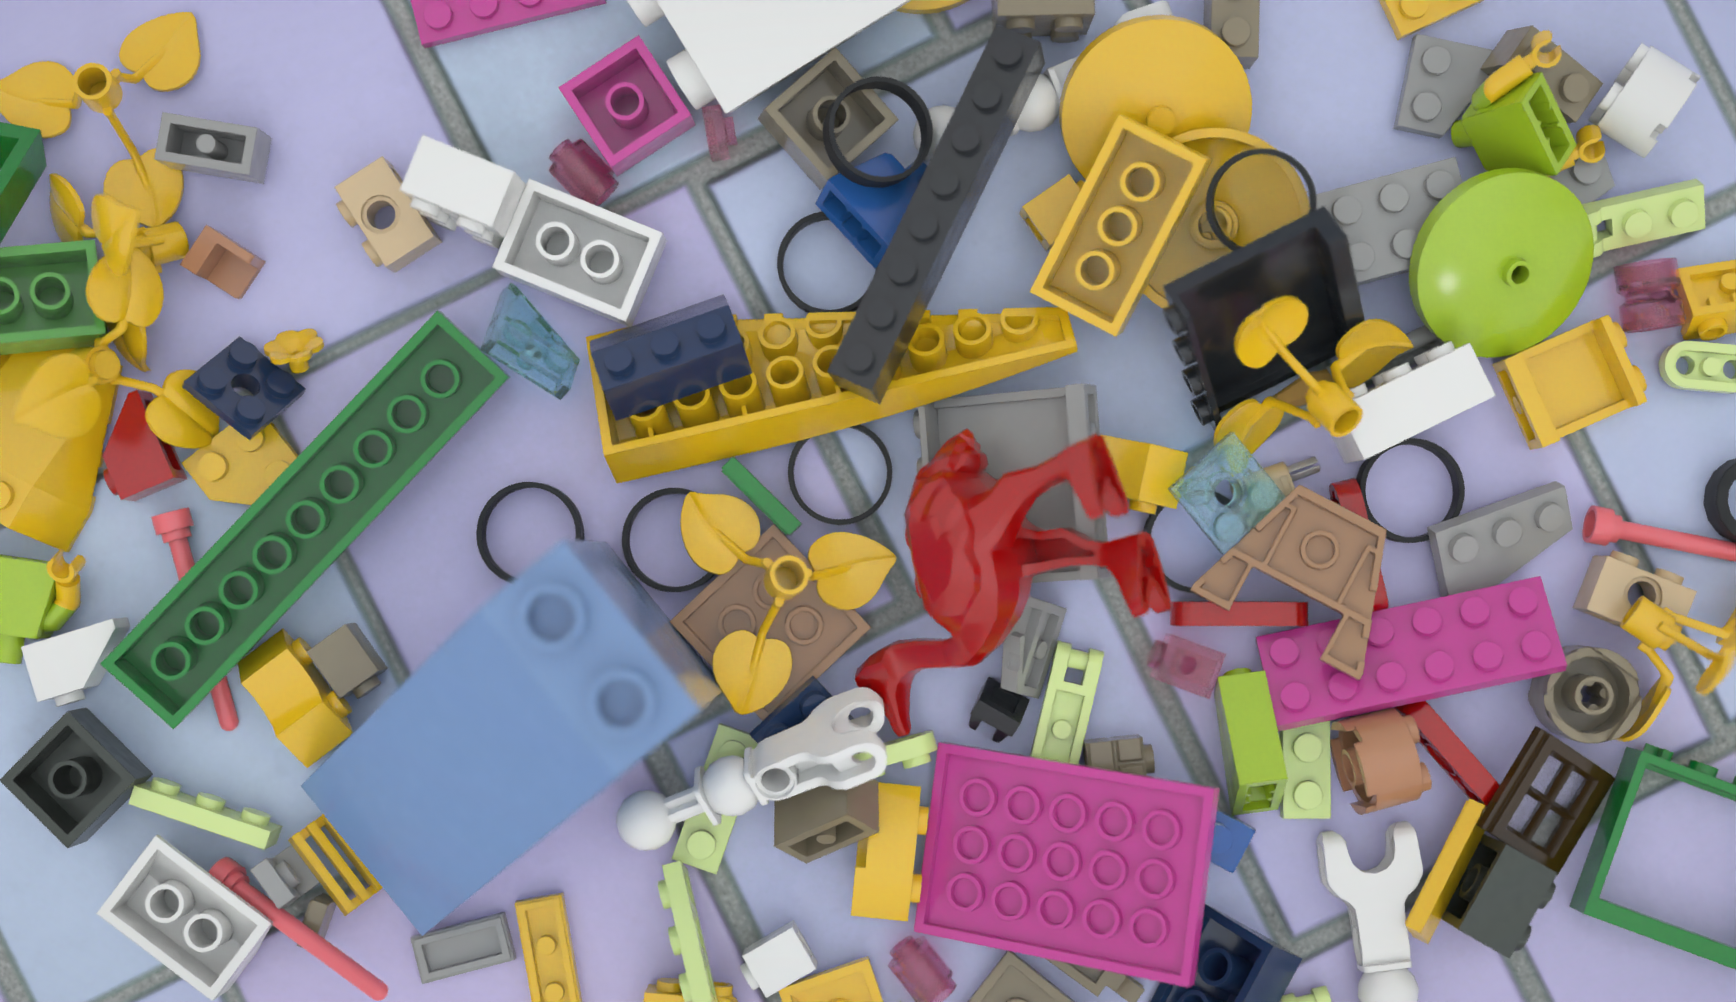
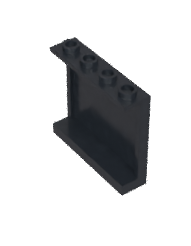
M1324 206L1163 286L1169 306L1163 308L1162 311L1171 331L1175 336L1178 335V338L1172 340V344L1182 364L1188 367L1182 370L1181 373L1189 391L1194 397L1196 396V398L1190 400L1191 406L1202 426L1210 423L1214 431L1221 421V412L1298 375L1279 353L1261 368H1251L1244 365L1235 353L1234 342L1239 327L1252 313L1261 310L1264 304L1279 297L1294 296L1306 306L1308 320L1303 332L1297 339L1285 346L1306 370L1336 356L1335 350L1340 339L1354 326L1365 321L1348 237Z

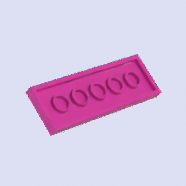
M1541 576L1372 612L1364 672L1360 680H1356L1319 660L1340 619L1256 637V644L1262 668L1266 673L1278 731L1566 671L1567 667Z

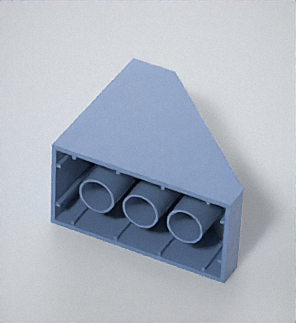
M562 540L478 608L301 787L423 936L697 714L722 690L717 685L710 668L682 634L669 622L670 619L607 542Z

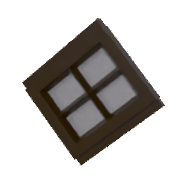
M1535 726L1476 825L1505 844L1559 874L1616 778L1550 733Z

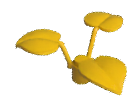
M192 12L163 15L138 26L129 33L121 45L119 59L122 65L133 72V74L121 73L117 68L109 72L105 66L99 63H87L78 68L73 76L65 66L57 62L40 61L26 65L9 76L0 79V113L11 124L40 129L43 139L53 138L65 133L71 125V109H79L82 100L91 110L97 113H104L131 159L120 160L110 167L103 183L104 193L123 204L141 209L139 224L149 228L165 224L177 211L184 190L182 170L171 169L154 159L156 148L148 150L141 156L139 155L137 148L114 111L120 104L123 96L119 83L137 84L144 78L150 88L160 92L177 90L187 85L196 75L201 59L197 21Z
M57 173L49 174L50 213L61 242L82 241L83 236L86 238H97L102 244L106 262L115 275L123 276L128 273L134 248H139L151 260L158 273H162L161 264L184 259L188 253V239L183 227L178 222L174 221L150 228H145L144 226L138 228L142 210L123 204L105 193L96 194L92 199L91 218L93 228H90L84 223V206L73 186ZM106 322L108 332L112 331L118 322ZM128 323L125 333L116 338L113 343L120 354L135 368L143 372L151 371L146 365V328Z
M134 248L129 271L123 276L115 275L110 270L105 256H103L89 274L86 284V297L90 308L98 318L109 323L118 322L117 326L105 336L95 338L94 347L76 348L69 354L54 355L43 361L31 374L20 391L13 409L12 422L34 428L54 437L75 438L82 436L95 425L101 412L100 395L92 386L111 383L113 385H123L148 391L157 396L146 408L145 418L152 432L165 443L188 449L202 448L210 445L212 438L219 434V416L182 387L184 381L196 371L185 369L173 371L165 378L162 388L153 383L124 377L119 374L120 360L116 353L108 347V344L125 333L128 323L137 327H147L153 324L163 306L164 290L161 278L154 264L139 248Z
M1294 296L1279 297L1264 304L1261 310L1252 313L1239 327L1234 342L1235 353L1244 365L1251 368L1263 367L1279 353L1310 387L1305 396L1308 411L1271 396L1266 397L1262 403L1251 398L1236 405L1221 419L1214 432L1213 443L1224 472L1231 477L1276 430L1283 418L1284 412L1308 421L1314 428H1319L1322 425L1334 437H1342L1353 431L1362 419L1363 410L1352 399L1354 393L1349 388H1354L1364 383L1396 356L1413 349L1414 347L1410 339L1391 322L1382 319L1363 321L1350 329L1336 346L1335 352L1338 360L1330 365L1334 382L1326 380L1317 382L1285 347L1297 339L1303 332L1308 320L1306 306Z
M689 492L682 505L680 529L685 549L692 561L699 568L715 575L728 573L735 566L738 559L744 564L763 568L766 571L763 579L764 587L767 593L774 598L757 636L746 630L734 631L718 643L713 653L712 672L715 681L733 710L740 715H745L765 707L778 696L788 682L792 670V656L789 647L781 640L766 639L767 632L779 609L783 606L784 600L796 596L806 587L808 581L817 580V593L827 605L846 611L862 607L878 592L886 575L896 562V555L882 544L868 537L849 532H833L818 538L808 550V561L814 572L807 568L800 558L791 555L780 557L775 562L770 558L752 557L745 552L750 551L756 546L761 530L759 518L753 508L734 496Z
M1644 596L1639 597L1622 619L1620 628L1641 641L1637 649L1649 657L1660 672L1661 677L1654 683L1642 700L1641 711L1634 725L1624 735L1615 740L1628 742L1640 737L1655 721L1672 692L1670 686L1674 675L1654 650L1657 647L1666 651L1674 641H1677L1712 661L1697 683L1695 690L1700 695L1709 694L1725 679L1734 666L1736 658V608L1725 626L1719 628L1677 614L1666 606L1662 609ZM1676 623L1717 636L1715 642L1723 645L1718 653L1709 650L1680 633L1682 627Z

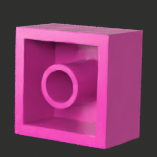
M639 35L558 87L617 177L695 126L691 113Z

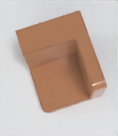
M206 225L180 265L195 275L207 279L234 298L241 299L266 261L220 231Z

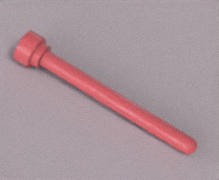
M1595 505L1588 509L1584 519L1582 535L1586 543L1606 546L1609 542L1616 543L1621 539L1736 562L1735 542L1623 521L1622 516L1616 515L1613 509Z
M189 507L151 517L156 536L161 535L163 543H169L179 581L195 565L187 538L192 536L190 527L194 526ZM225 677L211 691V696L221 728L225 731H232L238 726L239 719L228 680Z
M224 857L211 867L208 873L272 920V925L373 1000L381 1001L386 998L388 986L382 980L285 909H278L270 898L249 884L250 879L246 875V869L230 857Z

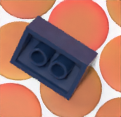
M724 294L590 341V351L594 365L616 421L752 374L740 334Z
M1205 904L1194 985L1184 987L1161 982L1150 1002H1280L1302 958L1266 936Z

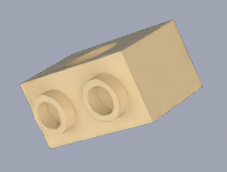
M382 156L334 187L342 199L336 203V206L346 222L352 228L358 224L367 237V240L361 244L372 262L377 267L384 264L386 268L396 273L441 244L442 241L428 219L419 214L420 211L410 207L412 199L400 191L403 180L394 166ZM392 206L395 210L394 222L385 229H377L375 225L376 213L383 207Z
M1612 550L1610 556L1592 557L1573 608L1620 627L1622 619L1631 607L1628 601V591L1634 583H1638L1642 587L1644 597L1662 609L1666 606L1673 612L1686 617L1697 591L1682 586L1684 578L1675 573L1656 568L1654 574L1637 568L1640 562L1639 559Z

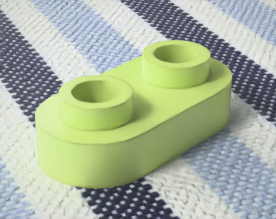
M1682 341L1672 344L1660 356V375L1669 386L1676 389L1726 394L1736 393V345L1699 341ZM1680 357L1688 363V370L1685 374H1681L1676 368V362ZM1726 362H1730L1735 368V374L1731 379L1726 377L1723 372Z
M933 730L884 743L887 749V765L902 761L904 769L930 762L931 757L929 753L938 749ZM859 752L852 757L864 761L870 759L872 755L867 752ZM884 770V772H883L882 774H880L878 777H880V776H882V775H885V774H886V773H885V770Z

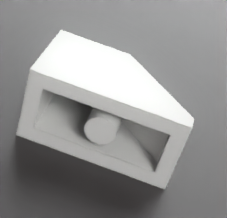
M128 617L113 618L22 646V653L37 702L54 699L56 706L59 707L86 699L83 690L98 686L107 671L100 663L117 647L130 628Z

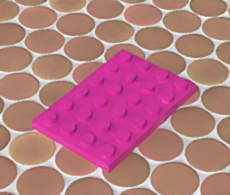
M939 742L921 871L920 902L917 903L914 932L1191 987L1195 982L1220 788L949 742Z

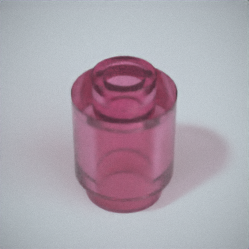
M566 139L549 156L552 164L548 172L572 196L600 206L613 194L619 185L613 178V170L583 139L575 142Z
M909 935L898 942L889 952L892 959L888 964V968L915 1002H942L955 990L957 984L951 978L953 971L925 936L914 939L912 935Z

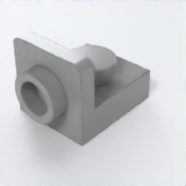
M292 845L274 858H265L250 869L278 909L287 908L320 883Z

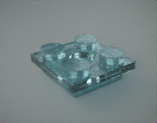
M1229 432L1168 488L1221 554H1225L1286 498L1234 432ZM1226 479L1232 484L1234 494L1232 500L1227 505L1222 506L1216 499L1215 490L1217 485Z

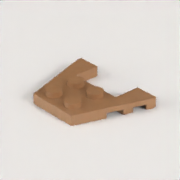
M1299 484L1247 535L1193 584L1190 591L1229 611L1252 568L1270 576L1342 615L1319 660L1356 680H1360L1364 672L1367 642L1370 635L1371 618L1387 530Z

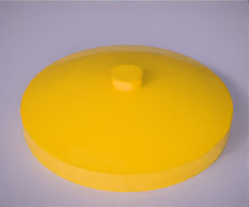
M1148 15L1133 18L1115 25L1100 34L1081 52L1074 62L1065 80L1060 98L1059 123L1061 135L1073 164L1086 180L1118 115H1127L1170 138L1202 128H1228L1248 133L1252 117V97L1248 78L1243 66L1229 46L1207 27L1195 21L1172 15Z
M1202 128L1172 137V139L1211 158L1212 161L1143 293L1160 308L1163 309L1169 306L1163 288L1164 285L1232 252L1231 249L1226 247L1217 238L1209 224L1206 212L1208 187L1218 169L1233 156L1253 149L1277 150L1268 142L1252 134L1228 128ZM1266 154L1248 156L1234 163L1221 177L1214 196V211L1220 228L1230 240L1241 247L1309 214L1310 208L1307 191L1293 165L1282 158Z

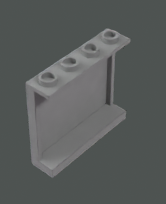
M1082 383L1065 385V387L946 398L920 406L913 416L914 432L921 443V458L917 461V473L933 459L947 440L965 429L972 431L976 441L981 445V451L987 455L989 463L985 472L996 480H999L1004 473L1037 466L1056 456L1072 444L1094 434L1100 435L1096 385ZM1068 481L1050 488L1038 497L1026 514L1028 521L1045 530L1068 527L1094 540L1108 541L1106 510L1103 517L1091 520L1086 515ZM1075 565L1033 576L1032 583L1109 578L1111 575L1109 570L1103 566Z

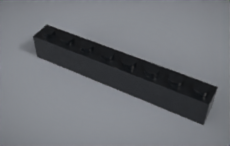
M996 24L827 371L837 386L877 404L881 403L1045 65L1040 41Z

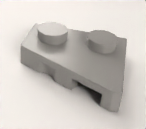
M1416 34L1411 42L1393 129L1438 139L1441 138L1471 102L1473 92L1489 77L1480 68L1493 50Z
M1029 596L1020 619L1003 642L1002 689L1039 699L1067 611L1066 608Z

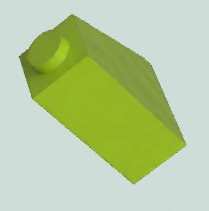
M1249 668L1232 669L1223 676L1217 677L1214 691L1231 815L1278 810L1288 776L1265 670L1252 672Z

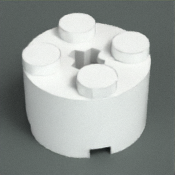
M1641 43L1588 121L1599 126L1603 134L1645 158L1658 142L1655 139L1659 133L1661 134L1671 124L1696 87V83L1701 76L1652 46L1649 48Z

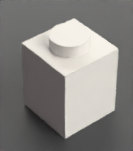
M793 920L746 947L742 955L745 963L740 965L749 986L753 990L760 987L767 998L816 970L817 960Z

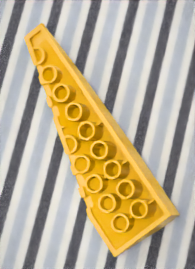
M1059 307L1004 308L1001 314L978 313V309H958V314L931 315L930 310H925L880 404L837 386L827 372L856 312L808 313L806 318H784L783 313L764 314V319H738L736 314H732L752 374L618 421L615 420L603 392L591 355L590 341L625 328L586 337L603 454L618 484L805 440L901 413L996 382L1077 352V343L1068 312Z

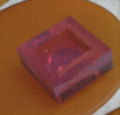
M720 104L702 107L709 154L712 162L731 159L729 146L738 144L733 116L724 117Z

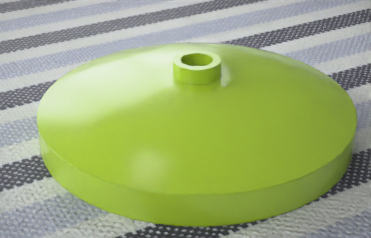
M1494 169L1476 175L1459 184L1431 211L1423 223L1413 246L1409 265V287L1413 305L1421 321L1432 334L1444 343L1452 341L1455 348L1470 343L1477 357L1508 356L1522 352L1543 341L1569 317L1587 286L1594 257L1593 232L1588 215L1581 202L1567 187L1542 173L1530 169Z

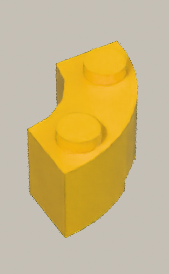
M1103 435L1127 500H1129L1128 509L1156 515L1157 506L1177 509L1188 453L1151 443Z
M282 628L238 663L241 684L253 696L266 714L276 737L308 768L353 734L347 718L352 709L345 698L339 699L334 690H331L328 683L313 664L312 659L307 654V651L311 649L309 644L301 637L293 640Z
M878 782L879 832L858 841L851 916L908 921L910 902H920L922 874H915L913 871L917 835L926 836L929 807L920 806L921 786Z

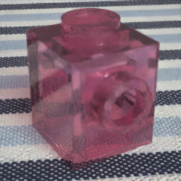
M1166 633L1163 641L1155 640L1147 660V666L1153 668L1150 675L1151 678L1210 699L1226 654Z

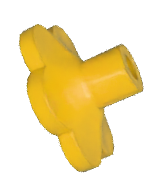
M303 329L299 332L287 330L279 333L275 340L266 343L263 348L265 355L270 357L271 363L275 365L289 363L291 372L299 374L309 369L308 360L311 359L314 353L324 348V342L321 337H318L317 331L314 329Z

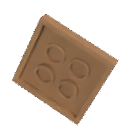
M775 524L760 536L758 543L753 549L745 552L752 557L770 558L773 562L783 556H795L800 558L807 568L814 572L808 559ZM738 559L732 570L724 575H718L669 621L711 666L715 648L728 634L734 631L746 630L757 636L759 628L774 599L767 593L764 587L763 579L766 571L763 568L744 564ZM817 580L808 581L806 587L796 596L784 600L783 606L779 609L767 632L766 639L781 640L789 647L792 656V670L787 684L778 696L765 707L755 711L762 721L811 676H814L816 679L819 678L871 629V626L855 609L848 611L838 610L824 603L817 593Z

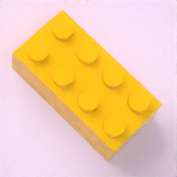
M1118 115L1029 292L1115 337L1123 333L1212 159L1127 115Z

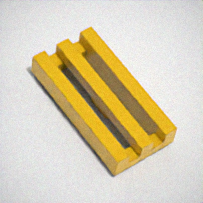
M324 814L288 840L344 916L348 915L383 888ZM322 827H325L327 829V831L330 833V835L333 837V839L336 841V843L339 845V847L342 849V851L345 853V855L348 857V859L351 861V863L354 865V867L357 869V871L369 885L368 888L365 889V887L362 885V883L359 881V879L356 877V875L353 873V871L350 869V867L347 865V863L344 861V859L341 857V855L338 853V851L335 849V847L323 833V831L321 830ZM310 836L314 839L356 897L352 900L347 897L305 839Z

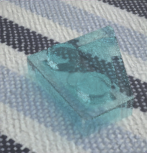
M510 282L500 294L480 350L561 400L571 389L580 359L519 288Z

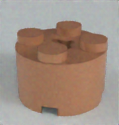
M1388 708L1332 723L1331 730L1339 731V737L1330 740L1335 771L1343 792L1353 790L1358 801L1350 803L1356 813L1364 815L1415 801L1420 798L1422 792L1431 789L1430 773L1427 766L1420 762L1415 746L1419 742L1420 736L1417 724L1411 715L1402 717L1396 709Z

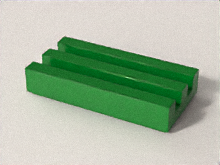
M734 456L722 467L723 470L721 472L785 535L791 536L802 525Z

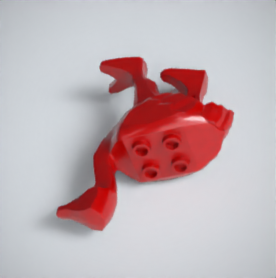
M965 429L947 440L933 459L919 470L915 476L904 513L906 522L905 540L911 552L916 575L915 589L922 600L923 608L937 623L950 632L952 637L948 639L916 638L895 641L869 656L857 668L855 682L858 688L867 687L882 698L884 715L888 718L893 731L898 737L907 736L911 731L909 715L910 690L915 675L924 669L975 666L985 660L1004 642L1020 619L1030 595L1033 576L1068 566H1103L1116 579L1123 598L1132 616L1135 618L1147 614L1149 608L1155 613L1171 610L1172 605L1163 568L1154 540L1150 534L1140 532L1104 542L1094 540L1073 528L1065 527L1045 530L1027 520L1026 514L1035 500L1050 488L1065 481L1070 483L1086 515L1091 520L1103 517L1105 510L1112 517L1128 515L1127 497L1103 435L1094 434L1068 446L1056 456L1037 466L1004 473L999 480H996L985 472L989 463L987 455L981 451V445L976 441L973 432Z

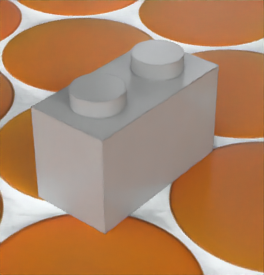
M162 112L154 159L171 169L264 184L272 138L256 127Z

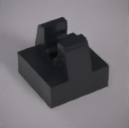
M988 677L971 710L969 727L976 730L981 721L986 722L996 728L992 740L999 743L1007 736L1012 737L1021 724L1030 699L1021 694L1002 689L1000 682Z

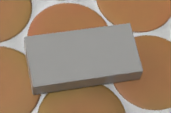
M505 911L426 932L423 936L421 934L413 935L410 938L422 984L509 962L516 958Z

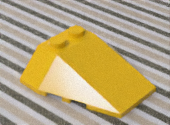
M76 348L0 355V524L59 550L63 549L64 552H70L93 512L96 498L93 496L98 469L102 468L103 465L102 450L107 426L112 421L119 385L108 383L92 386L100 395L101 412L95 425L87 433L75 438L54 437L34 428L12 422L11 417L20 391L35 369L49 357L58 354H69ZM120 365V371H119V374H120V375H121V373H122V368H123L122 365Z

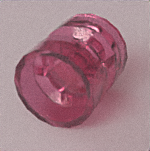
M1677 258L1652 259L1613 267L1617 294L1625 297V302L1619 307L1621 327L1624 333L1653 331L1686 325L1683 298L1674 294V290L1681 285Z

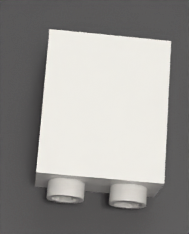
M627 0L645 27L666 16L686 49L666 60L692 106L698 110L714 99H717L726 114L734 112L827 54L834 47H838L912 1Z

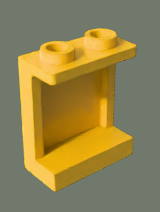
M1609 315L1593 319L1492 364L1530 450L1544 448L1560 441V438L1625 409L1647 402L1644 391L1647 389L1645 378L1641 370L1636 365H1632L1624 349L1627 347V338L1622 327L1617 322H1612Z

